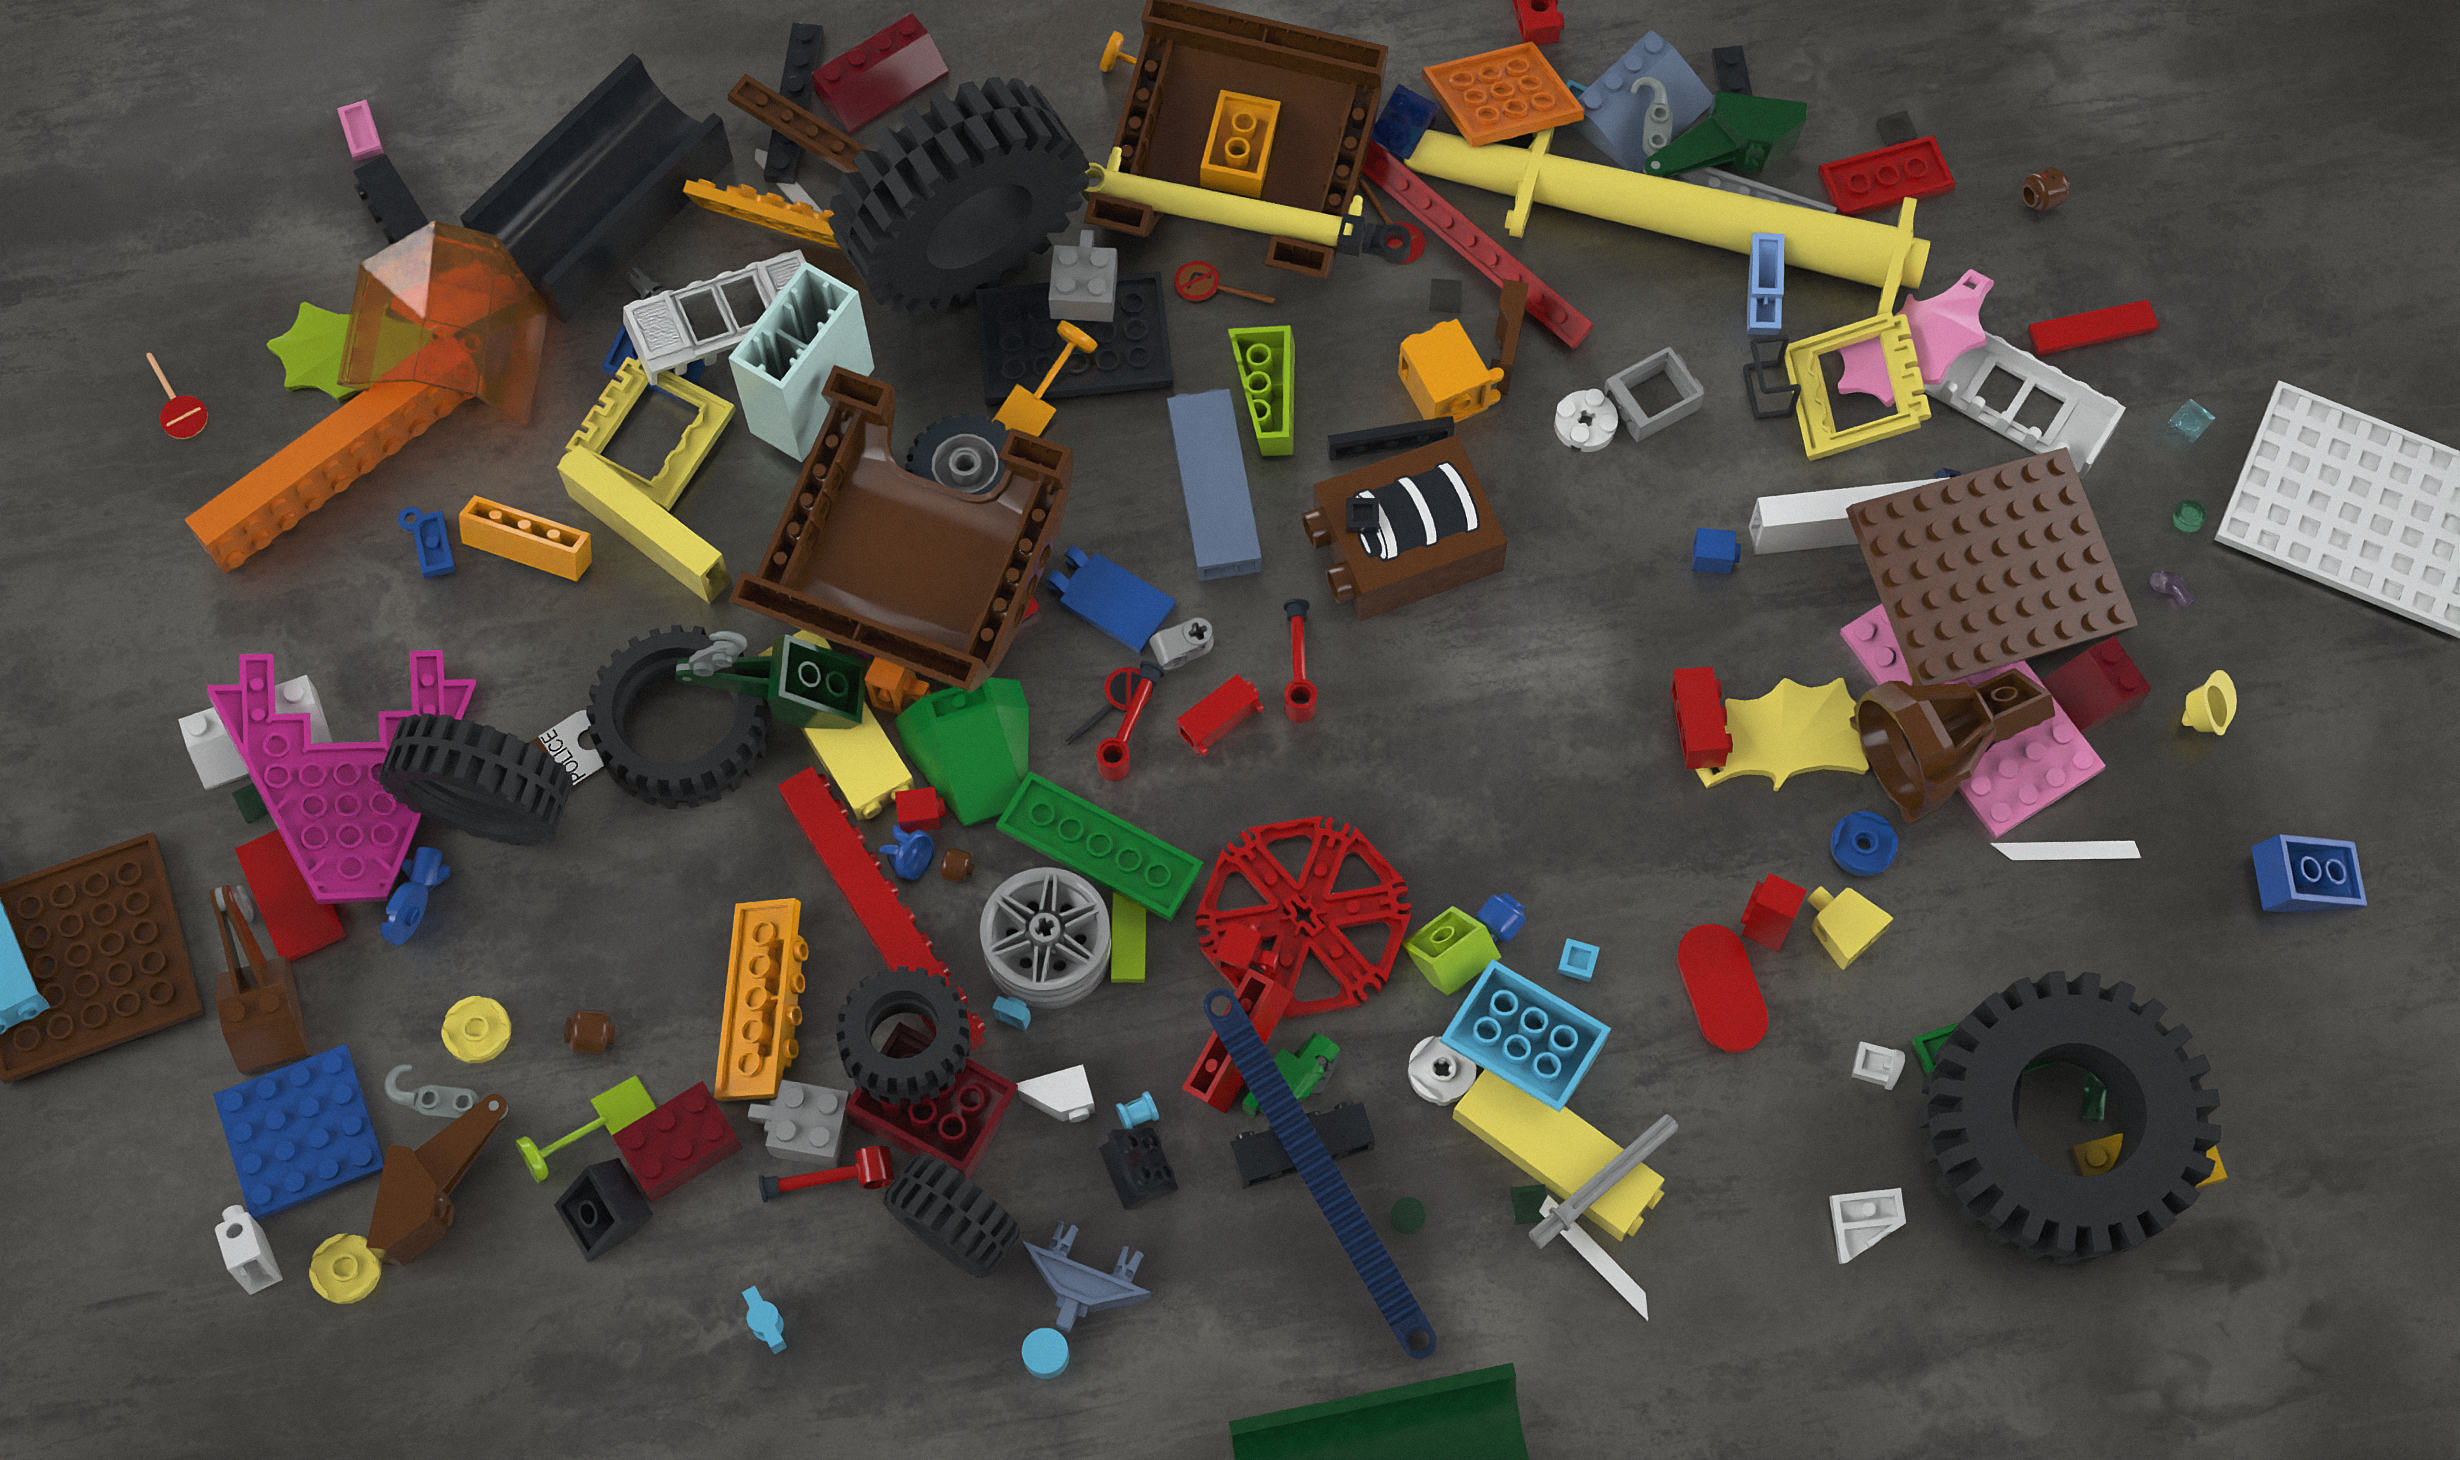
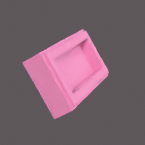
M367 100L337 108L354 162L384 154Z

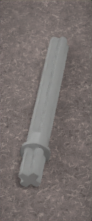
M1664 1115L1566 1201L1561 1203L1556 1209L1551 1207L1549 1209L1550 1215L1529 1232L1530 1239L1541 1249L1562 1230H1570V1224L1677 1131L1678 1124L1669 1115Z

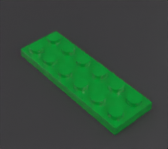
M1031 771L1027 774L996 824V829L1003 834L1170 922L1204 867V862Z

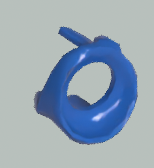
M895 825L893 827V836L897 840V846L884 845L880 848V852L888 854L887 859L898 877L908 880L917 879L927 870L933 859V841L922 830H916L910 835Z

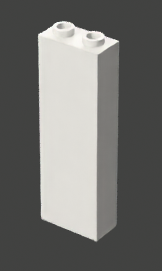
M1950 477L1760 497L1757 499L1749 524L1754 555L1859 544L1846 512V508L1851 504L1934 483Z

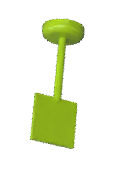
M637 1075L591 1099V1103L600 1118L545 1148L538 1150L534 1142L525 1136L515 1141L524 1163L537 1183L544 1181L548 1177L549 1171L543 1159L544 1157L603 1125L606 1126L612 1136L656 1109Z

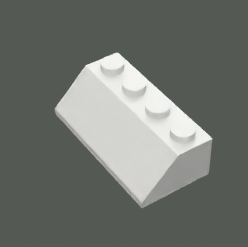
M304 675L275 685V714L310 713L311 744L333 743L317 690L308 676ZM214 707L178 719L187 750L206 791L250 776Z

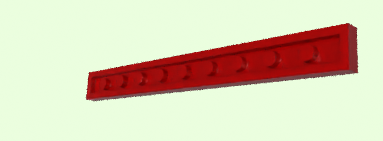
M1371 139L1363 172L1500 288H1503L1504 279L1529 283L1525 309L1569 346L1576 349L1595 325L1375 140Z

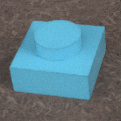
M1567 938L1557 973L1590 982L1600 947Z
M1000 996L997 997L992 1007L995 1019L1026 1031L1031 1021L1030 1011L1026 1008L1027 1005L1023 1001L1014 997H1008V999Z

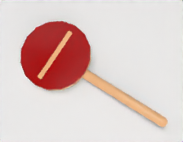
M147 353V359L170 398V401L165 404L160 415L163 430L169 436L176 439H188L196 436L207 424L208 412L206 406L200 399L193 396L182 395L176 397L153 354Z

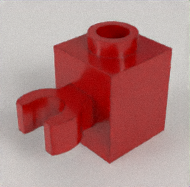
M1230 921L1215 954V967L1241 978H1244L1252 965L1264 972L1274 974L1279 963L1277 961L1279 956L1270 951L1260 950L1262 933L1258 932L1254 925L1243 921L1239 922V924Z

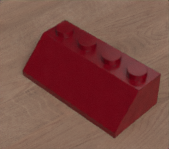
M910 13L811 74L817 96L850 135L948 75L949 71L929 32L914 14Z

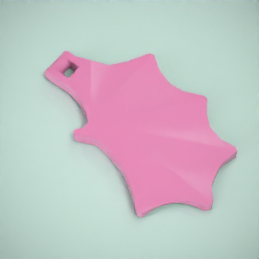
M1970 269L1955 285L1938 296L1924 301H1916L1913 294H1908L1904 307L1894 315L1905 314L1907 316L1911 337L1908 339L1913 340L1918 364L1914 367L1920 368L1924 385L1941 384L1948 367L1959 355L1987 344L1978 313L1986 294L1993 287L1994 281ZM1972 284L1977 286L1974 290L1969 288ZM1879 336L1836 349L1843 357L1845 363L1844 375L1838 383L1840 394L1854 392L1873 394L1886 407H1891L1895 399Z

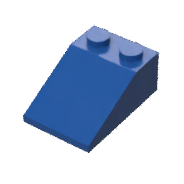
M2279 834L2251 846L2263 911L2293 913L2363 908L2367 906L2355 842Z

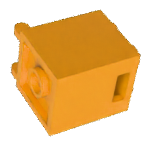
M1458 319L1450 322H1440L1431 330L1422 334H1412L1400 344L1398 374L1424 420L1453 416L1455 424L1487 410L1488 406L1500 400V391L1491 389V385L1503 379L1504 371L1499 367L1489 371L1486 369Z

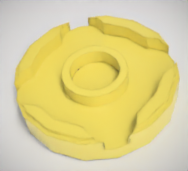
M470 996L458 1001L448 1010L441 1035L446 1048L456 1059L466 1063H484L494 1059L505 1049L511 1037L512 1025L508 1013L496 1000L481 998V996Z
M348 1233L337 1234L326 1239L315 1250L311 1268H309V1277L313 1288L324 1299L336 1304H352L365 1298L376 1287L381 1276L382 1262L366 1248V1238L354 1234L349 1235Z

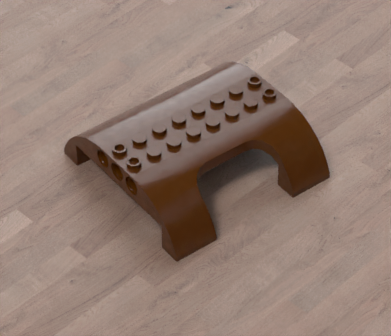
M1147 0L1141 18L1144 37L1112 149L1119 147L1122 150L1118 172L1343 217V213L1348 214L1353 197L1357 195L1374 131L1385 77L1388 46L1188 0ZM1220 90L1281 102L1260 199L1200 187V168ZM1092 192L1084 223L1147 237L1158 220L1166 213L1153 211L1150 205ZM1272 234L1264 265L1327 280L1335 266L1339 253L1337 248Z
M833 365L821 392L830 409L756 576L742 571L729 601L732 604L972 692L987 681L1008 651L1047 564L1067 504L1072 478L1073 451L1071 448L1011 428L999 455V459L1006 469L1000 483L992 491L985 494L964 493L909 473L899 467L894 461L891 448L895 414V391L893 385Z

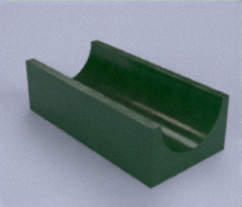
M1513 1362L1229 1421V1440L1234 1460H1529L1518 1409L1516 1372Z

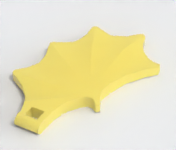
M1784 678L1770 693L1759 699L1743 701L1728 698L1723 704L1727 710V726L1724 727L1726 734L1731 733L1733 752L1728 753L1726 766L1718 767L1720 772L1715 775L1710 768L1695 770L1707 789L1740 775H1763L1773 780V791L1776 792L1779 791L1788 778L1801 773L1826 769L1866 774L1869 765L1862 751L1859 733L1851 727L1849 720L1855 715L1854 706L1857 703L1851 699L1843 678H1838L1828 685L1813 688L1799 685L1788 678Z

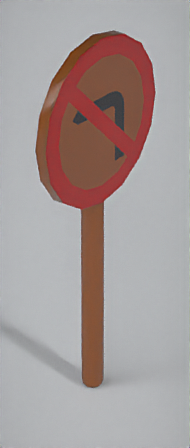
M1195 260L1185 263L1178 269L1174 277L1176 292L1188 301L1199 302L1213 296L1217 290L1268 303H1274L1275 301L1270 296L1219 284L1220 277L1218 271L1212 264L1205 261Z

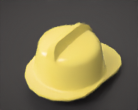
M2216 670L2204 685L2188 693L2185 703L2186 710L2182 718L2183 725L2193 726L2199 732H2215L2220 736L2225 733L2226 728L2234 717L2237 704L2236 691L2227 673L2223 670Z

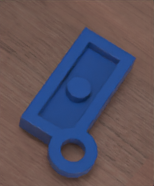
M416 507L404 508L398 515V523L404 531L413 532L420 568L424 579L455 572L456 567L443 511L440 510L423 515L421 510ZM415 515L417 517L415 522L410 524L405 522L408 516Z

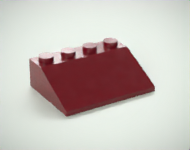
M898 1022L880 1053L891 1058H910L925 1051L934 1040ZM965 1058L966 1067L962 1074L955 1073L956 1082L949 1089H946L944 1086L939 1088L940 1096L932 1100L927 1095L920 1098V1104L911 1105L910 1100H901L900 1106L890 1105L889 1098L884 1097L879 1102L871 1098L869 1090L862 1092L856 1088L845 1106L848 1121L912 1156L919 1153L929 1154L935 1159L941 1160L947 1166L954 1168L970 1180L985 1156L1018 1089V1085Z

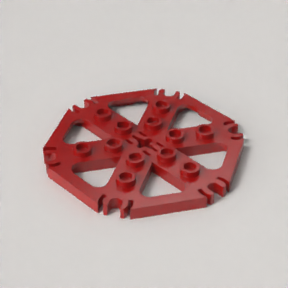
M1324 815L1248 827L1247 832L1241 831L1240 839L1245 845L1237 848L1230 841L1227 842L1226 848L1230 855L1222 847L1195 915L1196 930L1207 929L1210 932L1208 936L1198 938V943L1202 954L1214 967L1215 954L1230 921L1238 924L1243 921L1254 925L1258 932L1262 933V942L1276 940L1271 952L1279 956L1277 960L1279 963L1274 974L1263 972L1262 975L1274 980L1293 993L1286 1006L1282 1020L1361 1007L1360 1002L1366 1004L1369 1000V997L1363 991L1367 986L1373 987L1376 992L1380 993L1382 985L1378 979L1386 987L1412 913H1409L1411 912V903L1400 904L1396 900L1398 897L1408 895V887H1405V880L1356 826L1349 838L1350 824L1347 822L1344 824L1343 830L1339 832L1333 831L1331 829L1333 817H1329L1326 820L1325 828H1320L1324 820ZM1299 836H1306L1311 839L1313 844L1298 883L1267 850L1270 842ZM1351 853L1360 855L1381 880L1379 886L1331 894L1345 856ZM1234 872L1242 874L1268 903L1220 912L1216 907L1227 876ZM1296 909L1303 913L1311 912L1309 915L1311 925L1304 920L1296 921L1298 916ZM1379 922L1387 924L1390 927L1391 933L1381 960L1376 964H1369L1339 929ZM1309 950L1339 983L1341 990L1337 996L1306 1002L1295 998L1294 989ZM1216 968L1230 986L1237 991L1243 978ZM1355 994L1357 995V998L1360 1000V1002L1355 999Z

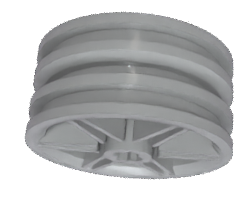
M1050 867L1034 868L1020 872L1004 881L993 892L984 907L980 922V939L986 965L995 984L1008 997L1017 998L1028 1007L1056 1009L1082 1000L1104 978L1112 955V939L1107 908L1096 889L1077 874ZM1030 902H1036L1040 907L1038 913L1035 914L1034 911L1027 908V905ZM1065 905L1073 908L1072 910L1060 913L1061 908ZM1009 929H1016L1018 931L1009 937L1006 936V932ZM1048 929L1051 935L1044 937L1040 931ZM1084 935L1087 938L1086 942L1080 945L1074 940L1076 936ZM1026 958L1032 963V966L1030 968H1022L1019 965L1020 961ZM1063 962L1066 964V968L1063 971H1055L1053 967Z

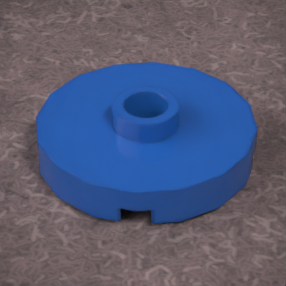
M1857 811L1839 820L1831 834L1830 849L1834 860L1845 871L1856 876H1874L1885 871L1893 862L1898 852L1897 834L1894 833V830L1891 828L1892 825L1886 818L1875 812ZM1864 842L1869 848L1866 850L1861 849L1858 843Z
M411 880L410 883L405 882L393 894L386 907V914L390 915L388 923L383 922L381 924V936L385 942L394 946H401L415 932L426 909L428 888L425 884Z

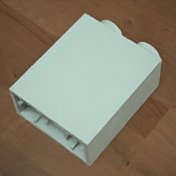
M805 261L728 358L750 433L800 462H803L810 453L830 409L821 392L833 365L867 377L875 368L858 291Z

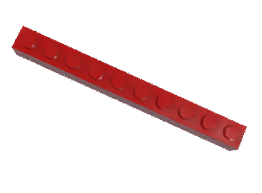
M810 766L777 785L782 800L890 971L896 972L897 966H908V971L915 972L916 968L920 967L928 969V975L931 978L936 973L945 978L946 987L951 985L947 978L951 976L948 967L942 958L935 960L930 952L934 947L924 931L918 933L913 923L917 922L913 912L907 904L901 906L896 898L900 895L898 889L890 877L886 880L882 877L879 870L883 867L873 851L867 853L862 844L866 840L858 826L851 827L845 819L849 816V813L840 799L834 801L829 792L833 789L824 773L817 775L814 768ZM957 985L954 988L959 992L960 1000L967 1004V997L960 986ZM967 1010L971 1033L970 1052L985 1044L982 1032L986 1028L976 1012L971 1015ZM919 1015L931 1036L935 1039L937 1035L935 1025L926 1017Z

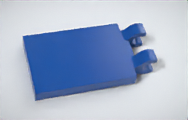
M1071 545L1064 554L1067 557L1065 563L1075 569V573L1068 580L1062 573L1053 569L1046 578V581L1049 582L1047 588L1062 596L1060 599L1061 607L1141 655L1149 644L1150 638L1158 632L1176 607V600L1099 553L1095 552L1090 559L1078 547Z

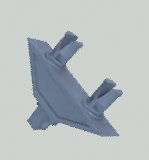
M1058 1221L1048 1248L1042 1249L1022 1241L1024 1250L1057 1297L1055 1307L1061 1309L1056 1325L1060 1330L1070 1333L1077 1316L1085 1318L1087 1312L1093 1313L1153 1300L1152 1292L1135 1286L1132 1283L1138 1265L1144 1256L1138 1250L1127 1265L1130 1251L1129 1247L1123 1246L1113 1273L1105 1274L1070 1260L1067 1257L1079 1229L1071 1225L1062 1239L1065 1229L1064 1221Z

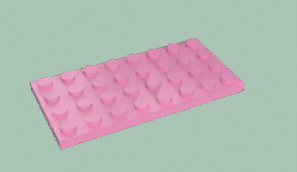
M1882 603L1841 628V636L1878 685L1887 681H1904L1908 685L1914 686ZM2025 660L1945 683L1957 684L1965 682L1969 686L1974 687L2016 668L2045 688ZM2054 698V717L2043 721L2038 726L2030 727L2017 733L2010 739L1994 744L1987 752L1985 751L1972 776L1961 781L1957 788L1994 839L2002 836L2104 771L2106 767Z

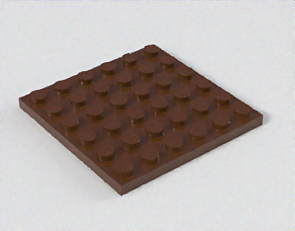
M154 832L0 884L1 901L37 991L46 999L50 1008L40 1012L35 1018L17 1023L0 1034V1081L4 1084L205 1015L160 845Z

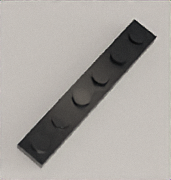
M793 23L779 94L809 112L814 86L811 73L817 70L824 31L822 25ZM772 129L763 175L764 180L771 183L795 185L802 146Z

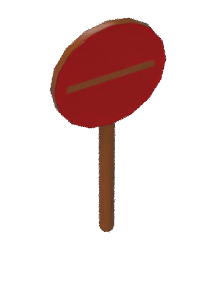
M1361 180V187L1387 226L1393 224L1367 183ZM1394 223L1404 226L1411 236V253L1404 262L1399 264L1406 265L1415 262L1425 250L1423 233L1417 226L1410 223ZM1393 239L1387 245L1397 249L1404 243L1398 239Z

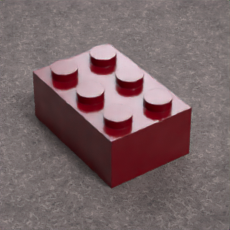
M703 1081L612 1135L652 1203L743 1148Z

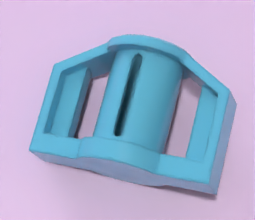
M755 1286L742 1292L750 1307L746 1319L755 1336L762 1341H767L774 1354L786 1349L787 1346L781 1336L784 1322L777 1308L772 1303L763 1301Z

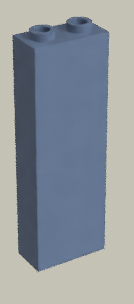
M1210 389L1205 393L1192 395L1182 393L1175 397L1167 398L1168 416L1198 581L1262 572V556L1230 389Z

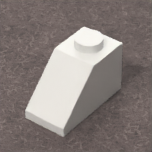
M1083 1064L1016 1083L1020 1100L1062 1122L1067 1120L1071 1123L1080 1122L1089 1118V1114L1095 1113L1094 1102Z

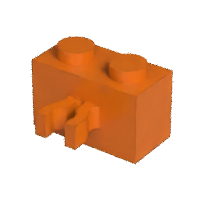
M877 657L874 658L864 679L872 706L897 715L906 710L911 698L917 701L922 696L932 694L928 690L930 687L929 683L917 680L914 671Z

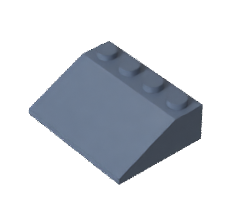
M1653 30L1649 31L1577 98V101L1584 109V120L1568 124L1625 170L1642 173L1645 161L1649 157L1642 148L1644 118L1647 109L1654 100L1655 92L1649 86H1641L1636 94H1631V87L1636 80L1642 77H1652L1662 82L1665 86L1667 102L1673 114L1671 142L1679 138L1710 109L1714 98L1675 47Z

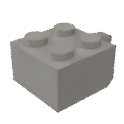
M1081 230L1079 246L1054 245L1049 290L1051 319L1113 322L1118 266L1116 248L1094 247V230Z
M781 1079L777 1100H771L769 1106L751 1103L748 1118L752 1123L764 1125L763 1130L768 1132L765 1146L770 1155L781 1159L838 1168L849 1124L845 1106L851 1095L849 1091Z

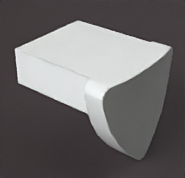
M1860 1041L1851 1077L1885 1086L1884 1089L1892 1090L1902 1072L1905 1054L1900 1050H1891Z

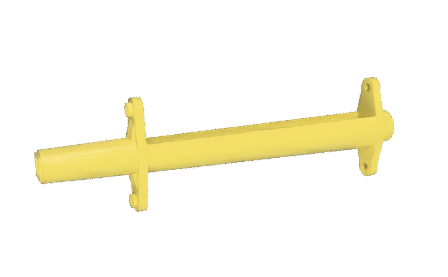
M1413 126L1405 148L1404 166L1411 171L1515 197L1514 211L1508 210L1504 227L1510 229L1509 236L1522 238L1533 202L1746 255L1751 253L1753 233L1784 234V264L1882 288L1876 316L1892 311L1900 286L1919 289L1931 241L1913 237V217L1917 199L1904 197L1898 224L1895 227L1551 155L1548 152L1555 127L1533 132V138L1535 139L1528 149L1498 143H1489L1471 148L1463 136Z

